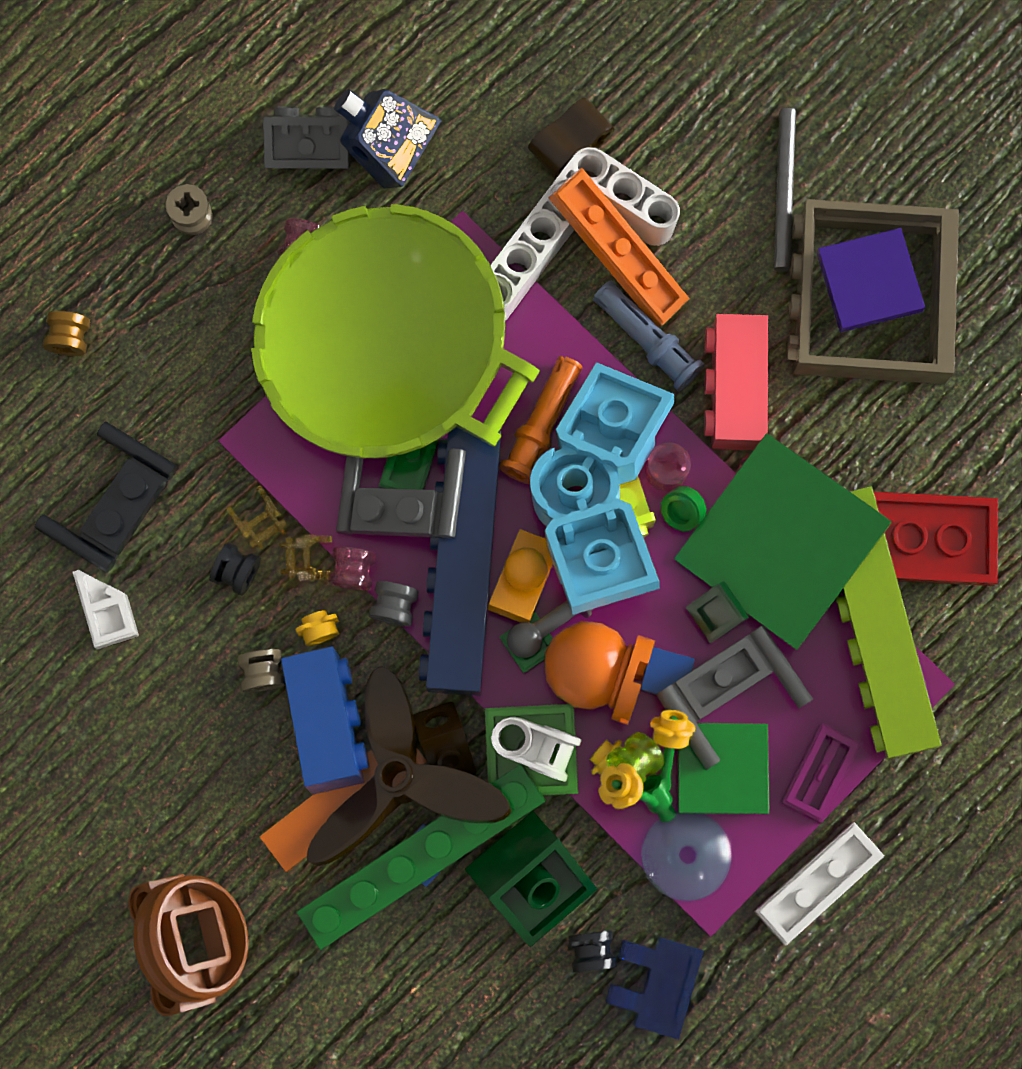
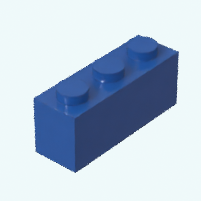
M333 646L281 658L305 788L314 795L365 783L362 770L369 768V762L364 743H357L354 727L360 726L361 722L356 701L348 700L346 685L352 684V675L347 658L341 659Z

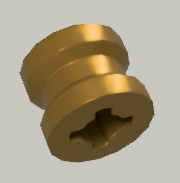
M66 311L49 312L46 323L50 329L49 334L43 339L42 347L49 352L65 356L85 355L87 345L83 338L84 333L90 327L89 318Z

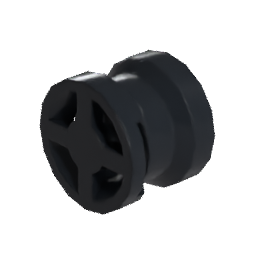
M228 542L219 552L212 567L209 580L217 585L225 583L232 587L234 593L243 596L256 576L261 558L253 553L245 555L239 552L236 545Z
M612 930L568 936L569 945L575 951V959L572 962L573 973L617 967L616 957L610 951V943L613 941Z

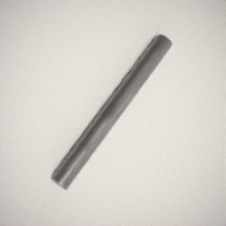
M783 108L779 111L773 268L777 272L790 271L796 127V110L792 108Z

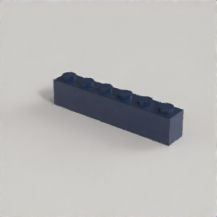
M455 427L448 432L447 439H439L438 465H445V481L449 449L466 451L456 534L454 539L431 537L430 550H437L438 555L437 566L428 567L426 592L434 594L433 611L425 610L423 637H430L429 654H421L419 681H427L426 688L430 693L481 696L501 437L496 446L493 447ZM436 481L435 491L443 493L444 482Z

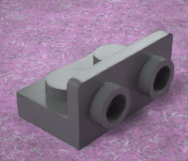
M274 107V114L263 117L265 168H349V152L341 144L340 138L350 122L336 112L334 107H315L316 115L299 114V107Z

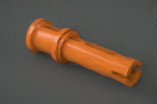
M563 356L557 357L556 363L534 406L530 418H528L526 425H521L517 428L514 434L516 442L507 460H501L499 469L512 479L530 484L531 472L535 463L544 452L550 450L552 446V439L550 438L552 429L583 369L582 365L574 359L564 358Z

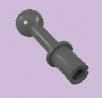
M566 600L533 624L522 622L513 626L507 636V645L514 655L521 658L531 657L540 650L542 638L577 614L572 615L568 600ZM588 610L580 614L588 618L592 615V612Z

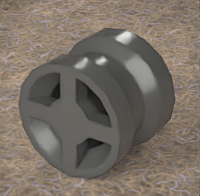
M377 581L375 592L378 597L376 604L370 607L369 617L394 625L411 626L413 616L410 610L412 603L418 599L419 591L398 583Z

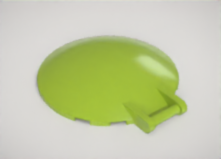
M391 204V207L369 209L361 206L331 216V221L318 227L311 233L307 230L286 249L270 270L258 296L252 323L255 325L254 348H251L258 382L262 385L271 403V407L283 422L316 446L340 455L356 458H383L405 454L438 440L455 427L462 429L490 446H496L502 436L498 433L527 383H533L540 371L529 362L503 349L505 309L502 293L491 265L468 235L446 219L412 206ZM503 367L513 374L484 423L471 416L499 369Z

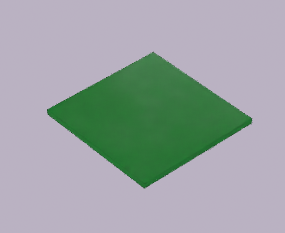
M766 433L674 559L712 588L724 581L747 614L798 650L883 536L892 521Z

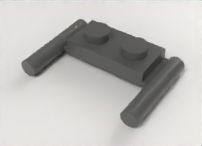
M449 449L443 493H438L435 490L360 488L364 458L346 456L336 532L347 535L354 533L454 539L466 451Z
M764 625L656 694L666 710H677L685 713L688 716V720L695 725V731L689 738V745L705 770L721 760L696 722L772 672L775 673L798 709L813 700Z

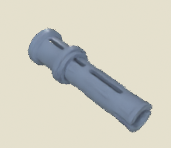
M612 280L605 283L595 293V297L592 300L605 310L648 353L646 356L648 363L653 367L658 365L674 381L673 387L678 392L687 387L703 370L705 364L700 359L695 361L678 344V337L670 333L665 334L639 307L621 292Z

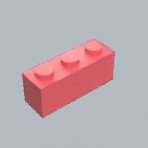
M716 314L712 328H706L705 353H712V369H705L704 394L712 395L711 410H705L704 436H711V449L754 450L765 434L768 433V315Z

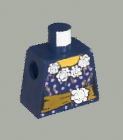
M348 89L339 97L334 106V110L350 122L340 138L341 144L384 189L403 187L442 121L437 116L385 89L369 92L364 99Z

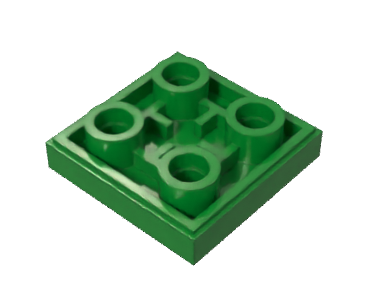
M697 723L721 761L705 770L689 744L684 748L677 749L678 814H769L768 724Z

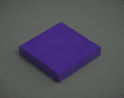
M901 228L818 248L816 254L840 332L921 313L925 309Z

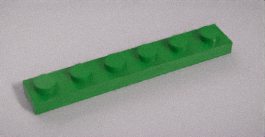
M519 764L491 783L510 802L512 811L506 819L496 823L482 824L462 822L441 816L297 911V914L319 949L322 950L546 802L523 764Z

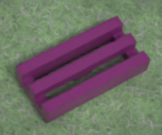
M824 723L819 724L780 803L796 809L797 812L813 818L818 823H823L862 743ZM825 736H828L832 740L802 801H800L795 796ZM843 744L848 747L818 809H815L810 805L840 745Z

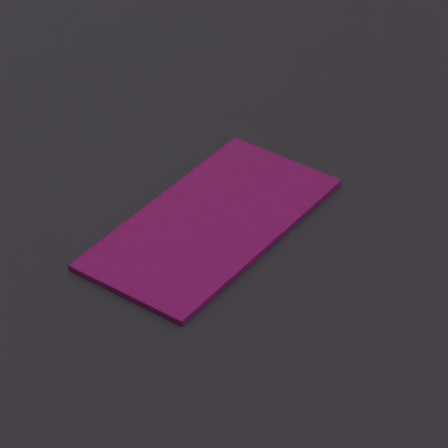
M463 211L451 221L452 224L468 235L479 247L490 265L503 250ZM518 263L508 265L515 272L525 271ZM537 282L533 284L505 321L503 349L529 362L539 369L540 372L533 383H527L500 429L502 436L499 465L501 460H507L516 442L514 434L517 428L521 425H526L528 418H530L558 356L574 359L582 365L583 369L552 429L553 431L550 435L552 446L550 449L555 448V451L559 450L556 428L596 362L636 378ZM503 367L499 369L471 417L484 423L512 376V372ZM265 396L218 440L219 443L375 601H377L378 597L375 592L377 581L398 583L419 591L418 599L412 603L410 610L413 616L411 626L401 627L429 654L430 637H423V620L425 610L433 611L434 594L426 592L428 567L437 566L438 555L437 550H430L431 537L354 533L347 535L337 533L336 526L346 456L327 451L297 434L283 422L271 407L267 396ZM671 410L655 435V447L638 474L649 510L653 512L656 520L654 526L647 529L649 535L643 538L657 573L660 589L591 610L592 615L588 618L583 617L579 613L550 634L554 638L563 628L580 621L602 623L617 631L627 646L630 643L635 645L637 636L640 635L655 640V648L694 658L693 671L763 625L747 614L748 619L710 644L686 609L689 604L712 589L710 585L674 559L698 525L690 531L675 530L664 520L661 513V502L664 496L675 487L687 486L699 492L704 499L708 513L736 473ZM448 433L442 436L441 439H447ZM438 448L425 490H435L436 481L444 482L445 465H438ZM388 457L363 459L360 488H379ZM500 469L498 474L488 604L519 529L546 539V526L541 522L534 510L530 484L512 479ZM573 486L568 488L567 490L571 492H577L584 488L581 486ZM554 565L534 611L539 618H542L567 600ZM841 591L837 597L843 596V592ZM836 599L798 650L766 628L813 700L798 709L775 673L772 672L696 722L768 724L769 814L767 815L678 814L677 749L674 750L671 769V789L669 790L673 797L672 806L676 811V816L671 821L661 822L657 814L650 812L646 804L640 800L624 809H615L612 804H605L601 800L598 791L599 787L602 786L600 781L601 775L598 773L593 775L591 773L595 764L589 760L590 757L606 739L612 745L617 740H621V746L630 753L624 763L633 766L641 779L650 775H659L661 773L665 747L654 742V728L650 726L653 718L661 717V712L666 709L656 695L639 691L628 725L611 719L614 708H609L608 704L593 710L574 707L576 737L582 739L580 746H576L579 793L568 795L709 937L739 909L821 824L814 821L813 818L797 812L796 809L780 803L819 724L824 723L862 743L825 819L886 756L885 751L876 752L870 726L877 725L873 707L864 708L858 683L864 682L866 679L862 664L853 666L847 640L854 638L850 621L842 623ZM488 610L481 696L471 697L484 710L485 708L568 704L556 697L546 681L545 661L523 675L500 641L499 636L520 622ZM915 646L931 707L933 708L955 683ZM643 678L641 681L634 679L633 682L642 684ZM825 736L795 796L796 799L802 801L832 740L830 737ZM840 745L810 805L811 807L818 809L845 755L847 746Z

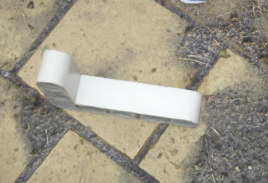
M590 147L579 150L491 264L504 301L505 321L574 231L573 227L548 197L577 170L583 168L584 171H591L596 175V177L591 178L640 239L649 245L659 246L671 239L680 215V207L677 201L603 151ZM624 193L631 198V200H620L614 194ZM650 216H660L666 223L658 224L653 222ZM536 232H544L551 237V239L539 240L536 239L532 234ZM513 263H520L527 268V270L524 272H515L508 267V265Z

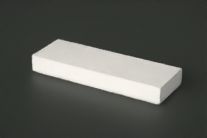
M852 822L754 912L782 944L786 946L879 862L884 855L857 824Z

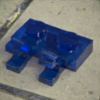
M661 937L657 939L655 950L623 940L618 958L649 967L643 992L641 994L610 984L605 1002L637 1012L633 1023L634 1026L679 1040L704 951Z

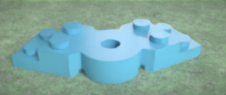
M597 362L556 428L559 450L555 451V448L546 451L535 463L530 477L534 510L538 518L546 526L547 547L559 582L562 584L572 615L660 589L657 573L632 506L620 500V484L636 480L655 447V435L674 404V394ZM573 486H581L584 488L577 492H571L567 490L568 488Z

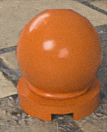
M580 621L563 628L552 639L545 651L546 681L556 697L571 706L593 710L608 704L609 708H614L611 719L628 725L642 685L633 682V680H642L655 640L638 635L635 645L630 643L627 646L619 633L602 623Z

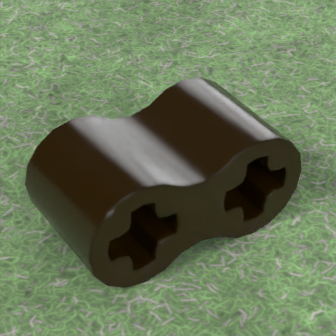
M582 98L575 102L559 119L537 133L529 143L528 149L556 179L579 150L587 147L599 149L609 140L615 128L588 98Z

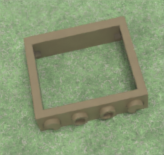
M806 199L801 213L794 214L792 225V238L799 239L798 254H792L790 278L797 279V294L790 295L788 318L795 320V335L788 336L786 355L787 360L794 361L793 374L946 384L954 374L959 209ZM815 227L890 231L901 228L903 233L933 234L929 363L809 355Z

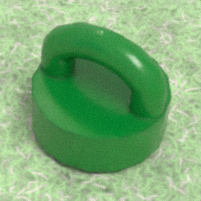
M677 486L666 494L661 502L662 516L667 524L675 530L690 531L707 514L704 499L699 492L691 487Z

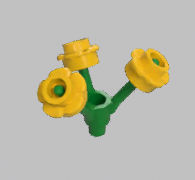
M665 710L661 712V717L653 718L650 726L654 728V742L665 747L661 773L659 775H650L641 779L633 766L624 763L630 753L621 746V740H617L612 745L606 739L590 757L589 760L595 764L591 773L593 775L596 773L601 775L600 781L602 786L599 787L598 791L601 800L605 804H612L615 809H624L640 800L646 804L650 812L657 814L661 822H669L676 816V811L672 806L673 797L669 792L671 789V769L674 750L688 746L689 738L695 731V725L688 720V716L677 710Z

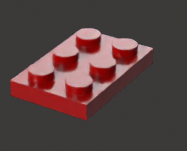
M874 492L879 513L892 521L885 531V537L897 581L995 586L998 584V498Z

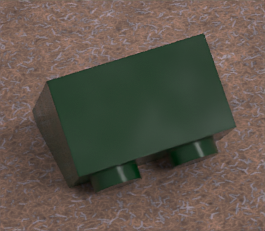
M534 811L529 813L465 868V871L530 948L598 890L562 842Z

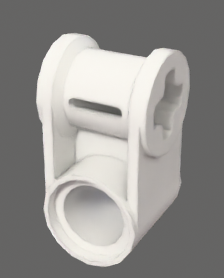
M514 716L505 718L497 723L491 737L493 747L498 754L524 764L538 773L566 782L568 778L565 770L574 746H580L582 740L546 725L541 726ZM510 724L517 725L524 731L525 743L520 749L510 750L502 744L500 735L505 726ZM559 743L560 747L555 761L551 763L550 759L554 748Z

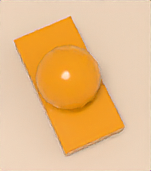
M519 529L487 610L521 623H530L553 566L545 538Z

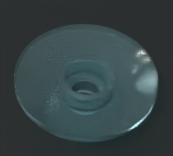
M676 811V816L671 821L661 822L659 819L649 829L643 841L641 858L648 880L659 892L676 900L692 901L704 898L720 887L729 872L731 849L726 834L712 818L704 814H678V811ZM684 846L692 847L695 850L696 858L691 864L682 862L679 857V852Z

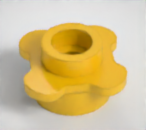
M326 610L318 611L302 618L303 625L295 629L298 636L303 637L306 646H313L338 636L339 632L336 624L339 623L336 614L327 615Z

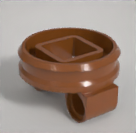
M184 874L149 881L131 890L128 906L131 917L135 921L133 929L135 954L144 976L151 984V1000L159 1014L171 1016L215 1003L216 997L226 993L236 984L247 960L248 930L240 907L225 888L203 876H184ZM197 913L209 961L188 966L176 919Z

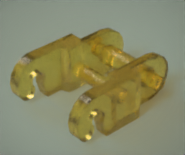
M260 485L256 489L267 504L263 513L247 523V521H240L231 506L225 509L245 537L248 535L252 536L253 540L249 542L251 546L258 545L260 550H263L262 542L279 531L282 535H285L286 532L282 527L287 524L284 520L278 522L276 517L280 513ZM269 516L274 524L256 535L252 527Z
M304 535L297 537L296 541H293L292 537H286V542L279 543V547L285 548L287 568L281 570V574H288L290 579L295 578V574H298V580H318L321 578L327 580L335 578L333 571H316L315 567H310L309 554L310 546L318 542H332V535ZM295 548H303L304 567H296Z

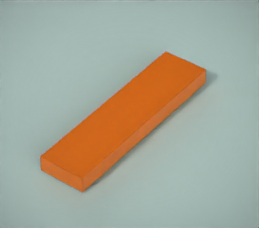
M583 168L577 170L548 197L637 306L657 327L662 326L690 299Z
M372 749L367 752L369 768L362 770L365 783L314 794L259 836L285 872H289L307 858L309 845L322 825L332 813L374 776L378 763ZM417 749L416 764H427L426 759ZM402 771L395 776L392 784L393 787L399 786L404 782L407 771Z

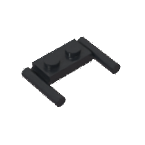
M104 422L100 426L97 436L131 456V460H126L80 529L82 532L80 536L45 514L38 518L34 528L105 573H108L166 486L168 480L176 473L178 465L110 423Z

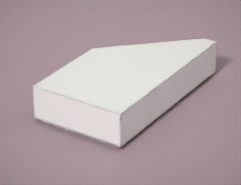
M80 570L73 571L94 648L98 650L138 637L139 634L128 596Z

